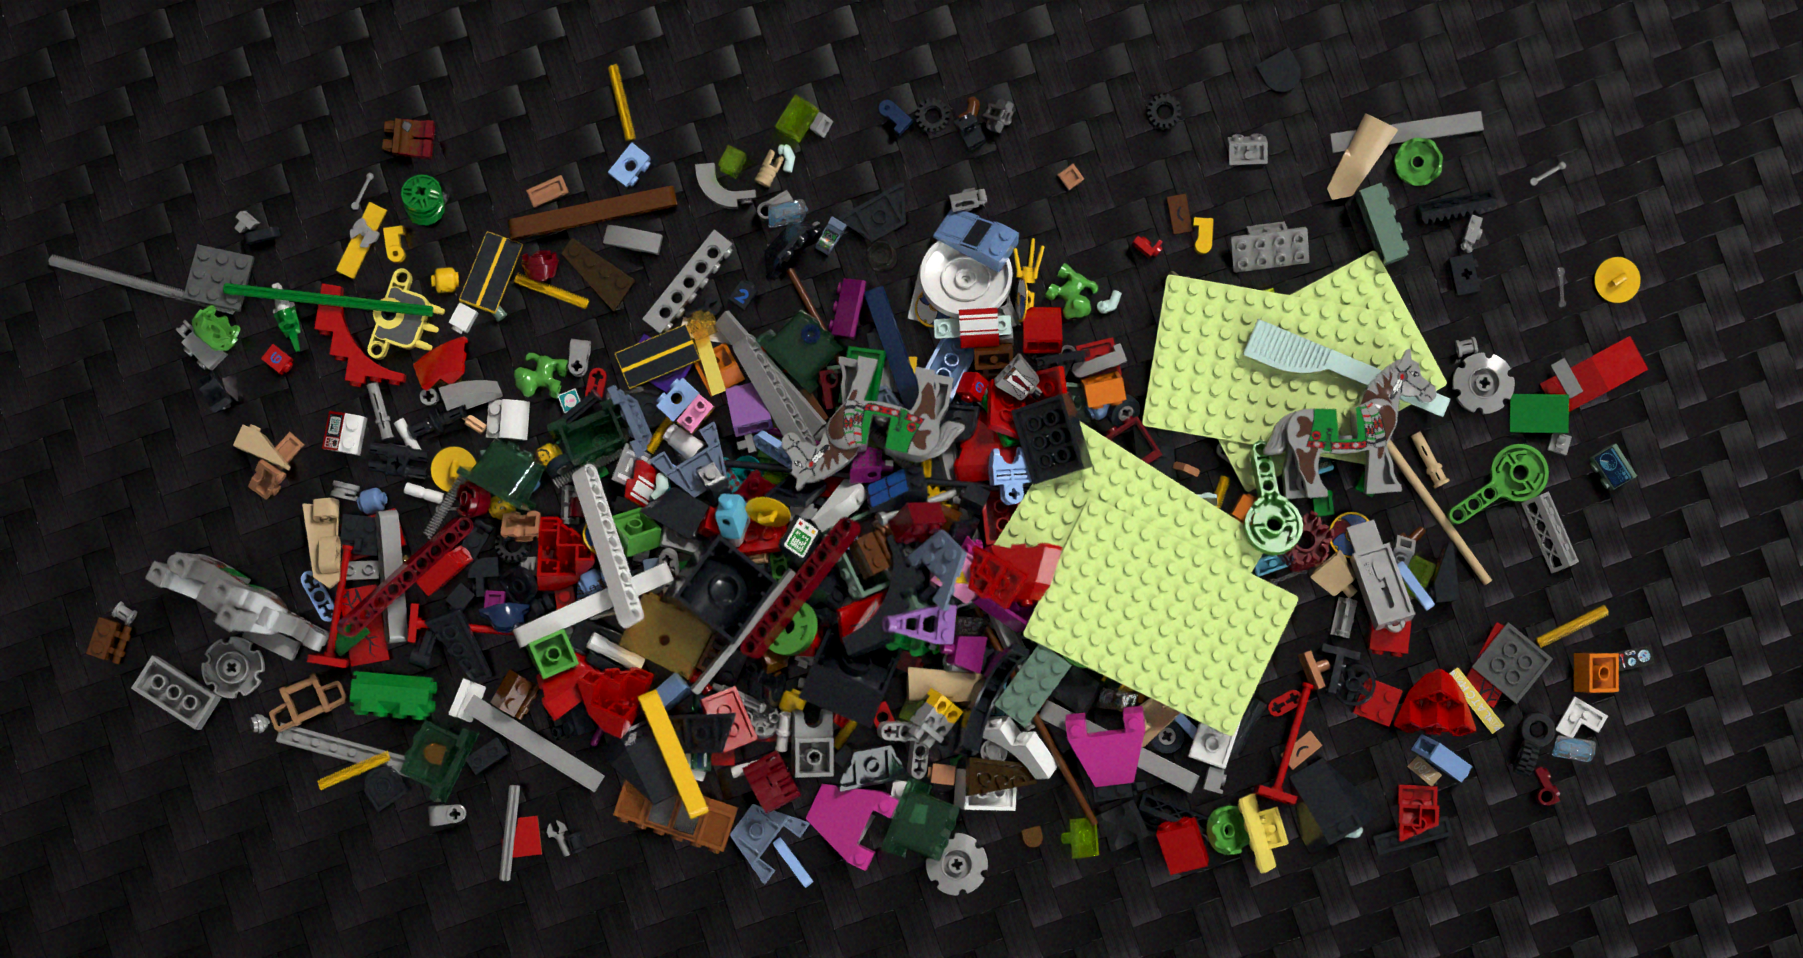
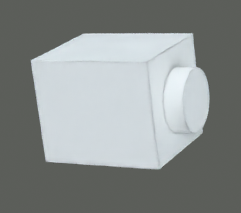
M459 303L449 321L453 325L451 329L460 334L463 331L468 333L479 313Z

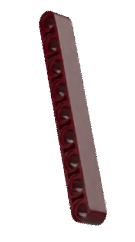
M462 516L453 518L346 614L337 624L338 632L348 637L357 635L466 537L473 529L472 520ZM463 520L465 527L463 530H460L459 523ZM447 533H450L451 540L447 543L445 536ZM433 546H436L437 552L435 555L431 554V548ZM421 558L423 564L418 568L416 563ZM405 571H407L409 575L406 581L402 579V575ZM393 584L394 591L389 594L388 587ZM379 597L380 604L375 607L374 599ZM362 610H365L366 616L361 620L359 614ZM350 623L351 630L346 633L345 625Z
M842 517L837 521L743 640L741 652L744 655L758 659L765 654L859 535L861 527L858 522L848 517Z

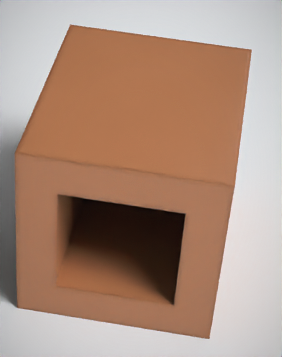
M933 763V766L928 768L927 778L931 779V783L954 785L956 766Z

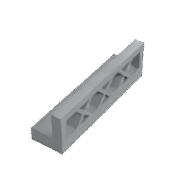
M1549 491L1522 502L1521 504L1550 572L1554 573L1578 563L1577 556ZM1530 503H1536L1538 507L1537 514L1531 511ZM1539 520L1544 522L1546 526L1544 531L1538 528ZM1546 537L1552 540V549L1546 546ZM1554 555L1559 557L1562 563L1561 566L1555 567L1553 563Z

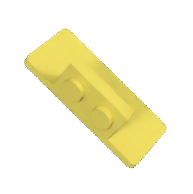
M1252 793L1240 798L1238 807L1245 820L1244 828L1249 833L1250 848L1254 851L1256 857L1255 865L1262 874L1276 867L1272 848L1289 843L1278 806L1260 811L1256 796Z

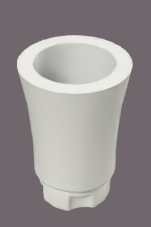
M675 424L671 425L663 435V439L686 460L703 451L707 443L697 439Z

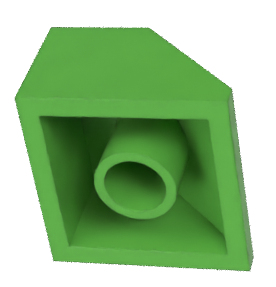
M641 507L612 516L626 557L657 548L660 544L662 529L652 518L639 512Z
M564 628L525 645L534 666L543 679L579 664Z

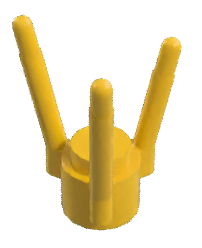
M1034 238L1031 239L1028 266H1023L1022 270L1017 248L1013 249L1017 269L1016 277L1024 276L1027 283H1035L1044 251V246H1041L1035 268L1032 267L1035 248Z

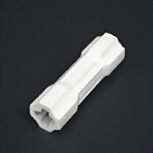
M595 632L591 635L586 645L587 648L622 664L628 669L630 667L642 668L645 662V658L614 644Z

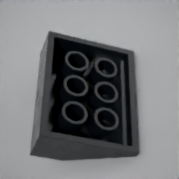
M1071 393L1060 394L1011 410L1033 485L1093 467Z

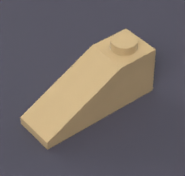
M252 424L249 427L242 425L233 446L286 470L290 469L288 463L269 439L260 432L261 429Z

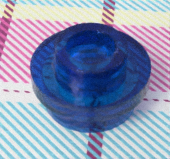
M808 324L803 327L801 336L805 342L815 343L820 338V329L816 325ZM808 331H813V332H814V336H813V337H809V336L807 335V332H808Z

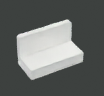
M463 678L449 715L472 722L474 717L464 712V709L473 695L482 699L486 687Z

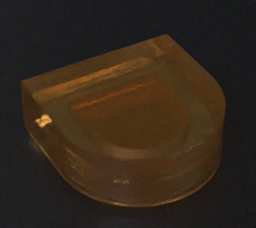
M431 743L424 749V757L430 763L441 765L446 746Z
M1040 826L1021 830L1026 845L1037 847L1041 844L1043 836Z

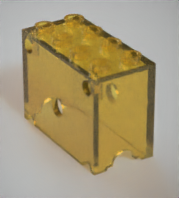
M651 592L648 595L644 593L640 600L644 614L643 619L626 629L619 645L677 674L679 673L687 679H691L713 633L702 622L685 610L681 612L677 610V606L661 602V597ZM668 635L670 642L668 645L663 646L661 638Z

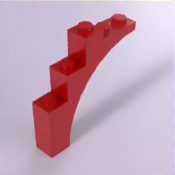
M322 284L320 294L343 296L344 288ZM318 304L314 329L319 331L320 335L331 336V333H333L330 355L334 356V360L346 362V358L348 359L345 381L350 382V386L361 387V384L367 385L368 377H370L369 381L381 383V379L389 380L388 384L400 386V382L406 383L407 375L388 370L376 364L357 346L349 332L343 307Z

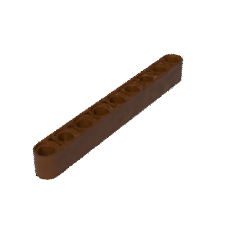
M666 186L507 220L511 240H517L671 208L678 204L674 186Z

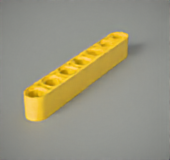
M654 689L638 696L639 703L690 820L708 813L707 805L657 690Z

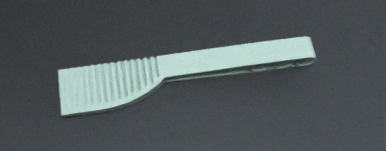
M1257 319L1243 353L1245 356L1280 370L1311 373L1329 369L1367 386L1382 371L1260 319ZM1438 393L1435 399L1428 403L1418 401L1415 396H1400L1399 398L1441 417L1444 416L1450 402L1449 398Z

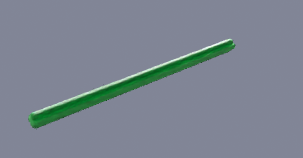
M225 283L223 286V292L232 295L429 317L433 316L434 308L428 305Z

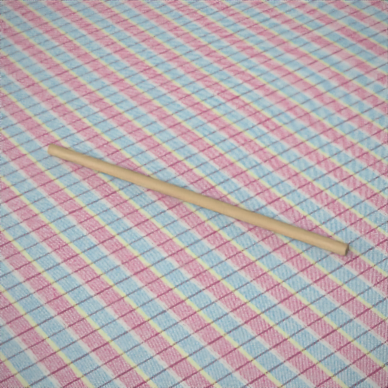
M1389 440L1387 448L1394 462L1485 586L1491 582L1492 579L1396 446Z

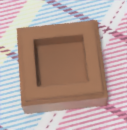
M1074 164L1058 174V177L1068 191L1084 180Z
M1176 461L1173 465L1174 469L1187 475L1198 477L1200 472L1199 469L1186 463Z

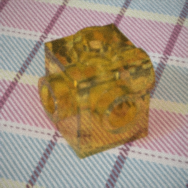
M701 309L692 313V318L687 319V328L693 334L695 341L718 332L715 326V317L713 314H710V311L703 313Z

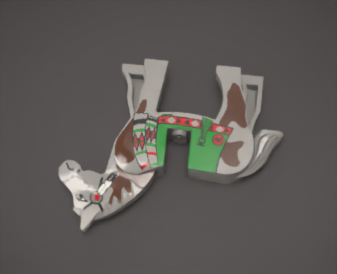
M1410 349L1405 350L1401 359L1394 361L1380 371L1365 388L1358 405L1350 408L1352 435L1338 436L1337 409L1297 410L1285 415L1278 421L1268 443L1263 449V454L1280 455L1286 449L1285 461L1282 467L1283 497L1292 499L1328 496L1327 489L1324 487L1318 472L1320 454L1354 453L1365 451L1366 454L1363 494L1402 491V486L1395 477L1393 462L1387 448V444L1397 424L1400 396H1415L1418 401L1428 403L1432 402L1437 395L1434 385L1421 375L1420 368L1418 367L1419 363L1412 360Z
M858 356V360L839 357V367L843 375L841 382L843 404L830 418L820 444L814 446L807 442H801L795 433H787L782 438L783 451L792 461L791 475L797 480L796 490L800 491L806 483L817 482L835 474L847 466L856 457L858 452L866 451L872 421L879 426L890 424L885 455L912 462H923L945 452L955 438L965 429L964 424L950 421L945 422L940 427V423L948 411L954 378L937 375L935 370L916 367L915 378L919 394L914 407L909 411L889 403L865 401L878 364L877 359Z
M176 552L175 555H171L168 558L167 564L154 561L146 576L147 580L158 587H166L196 599L217 613L218 616L215 622L229 631H249L261 635H272L280 632L294 637L302 642L303 645L316 651H320L321 647L328 643L329 631L289 611L280 597L266 588L249 584L251 579L212 557L203 554Z

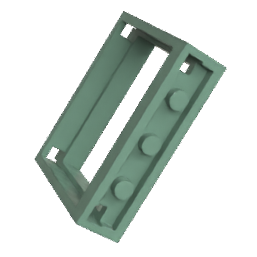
M866 511L850 519L860 523L874 517L878 512ZM834 525L822 532L823 538L826 537ZM845 552L837 561L840 575L846 581L849 594L854 598L855 602L890 587L891 581L889 580L864 591Z

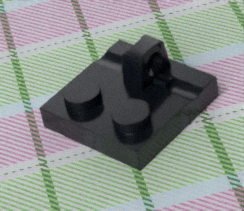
M343 514L340 536L342 553V544L354 546L351 554L378 556L375 517Z

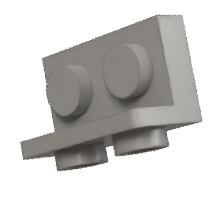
M1252 134L1250 137H1244L1243 135L1228 137L1229 165L1267 164L1268 141L1266 136Z

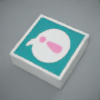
M576 388L558 396L564 413L580 402Z

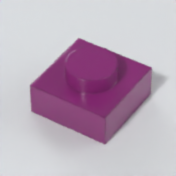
M486 590L484 608L505 603L506 592Z

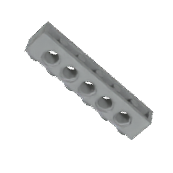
M713 230L643 317V321L659 334L670 331L673 327L672 321L676 317L679 319L685 312L684 306L688 302L691 304L697 297L696 291L706 286L709 282V275L711 273L715 274L721 267V264H719L723 258L727 259L733 252L731 249L733 244L716 230ZM711 249H716L719 252L716 258L708 257V252ZM699 264L706 265L707 269L704 273L696 271V267ZM687 279H693L695 281V284L692 288H686L684 286V282ZM675 294H681L683 296V299L680 303H674L672 301V297ZM669 309L671 311L670 316L662 318L660 316L661 310Z

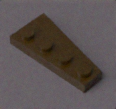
M571 238L561 253L615 312L635 283V280L574 238Z
M972 757L966 758L965 797L1037 784V779L1034 778L1023 763Z

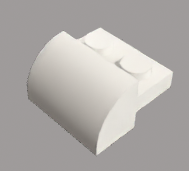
M509 399L489 401L486 438L527 440L530 402Z

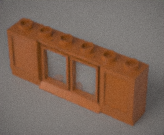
M625 779L613 815L617 816L616 820L628 823L629 820L635 822L636 827L642 829L650 827L654 829V833L663 836L665 833L672 835V839L681 842L683 839L690 841V845L701 848V845L709 847L708 851L719 854L720 851L724 852L739 807L702 795L709 812L690 820L679 793L653 805Z

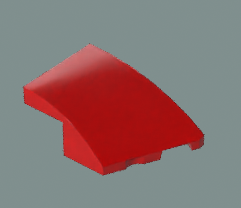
M466 337L453 339L434 348L413 364L420 385L424 390L428 391L439 379L448 384H453L464 374V363L466 360L464 346L468 343Z
M973 546V563L970 565L971 577L968 588L982 599L990 598L1002 608L1008 609L1027 576L978 546Z
M1398 785V841H1404L1439 825L1438 787Z

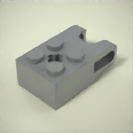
M824 708L821 709L818 722L814 725H806L804 713L800 709L792 710L791 774L794 777L834 776L833 713ZM814 752L816 756L811 760L809 755Z

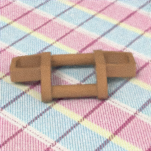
M313 673L309 675V678L289 687L284 686L280 688L279 691L285 703L271 710L269 715L275 730L282 732L291 727L298 726L302 721L324 711L326 713L331 711V709L346 703L348 698L339 681L322 686L317 675ZM313 684L321 705L298 715L290 694ZM338 687L342 695L341 699L329 704L324 691ZM288 708L293 721L279 726L275 716Z

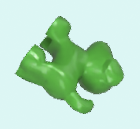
M1064 263L1057 276L1061 279L1068 277L1069 280L1062 287L1051 284L1045 294V298L1053 300L1055 297L1062 298L1066 302L1062 312L1066 319L1087 316L1091 311L1090 301L1087 297L1080 295V292L1085 287H1089L1094 294L1098 291V285L1094 281L1088 280L1081 274L1076 273L1069 265Z
M528 353L525 356V360L536 361V370L532 371L523 367L517 368L514 372L515 386L526 397L533 396L538 386L546 387L549 389V395L557 399L561 390V381L553 378V371H557L560 376L565 377L568 370V360L552 359L548 356Z

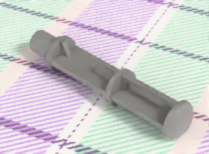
M714 683L712 686V690L718 693L731 688L725 684L720 685L718 683ZM738 691L744 706L759 713L765 711V702H760Z

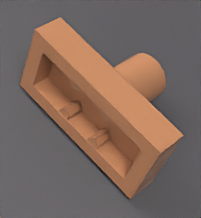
M1311 650L1299 654L1298 658L1308 682L1314 685L1312 691L1325 687L1320 673L1330 669L1328 660L1323 659L1315 662Z

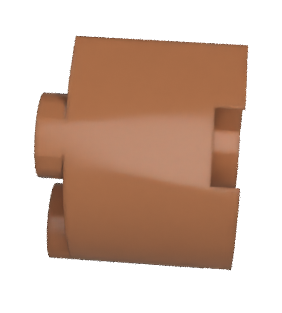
M261 459L257 464L256 473L251 478L248 487L267 500L271 495L275 496L281 489L279 483L284 480L286 473L269 461Z
M517 511L503 513L501 535L504 538H507V536L515 537L517 542L533 541L534 536H539L540 512L529 511L526 515H521Z

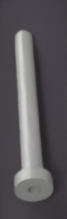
M949 490L928 498V502H942L955 497L957 493L955 490ZM900 510L877 513L879 524L881 526L886 525Z

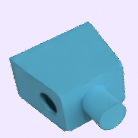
M722 494L719 497V505L715 517L723 538L741 539L748 519L745 509L747 503L741 495Z

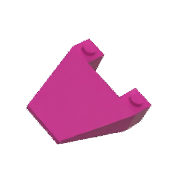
M1143 706L1123 708L1125 729L1088 733L1085 713L1066 715L1065 723L1068 741L1095 787L1134 783L1145 734Z
M822 784L806 820L848 863L866 871L875 851L858 844L870 816L874 810L891 818L900 799L884 791L856 788L840 792L837 789V785Z

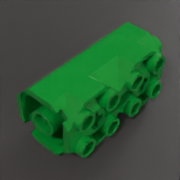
M354 671L353 675H357V678L352 679L350 702H354V706H350V708L354 710V714L368 715L369 712H373V716L387 717L388 713H392L393 718H407V715H412V719L426 720V716H430V713L435 712L436 702L433 701V694L437 693V682H433V678Z

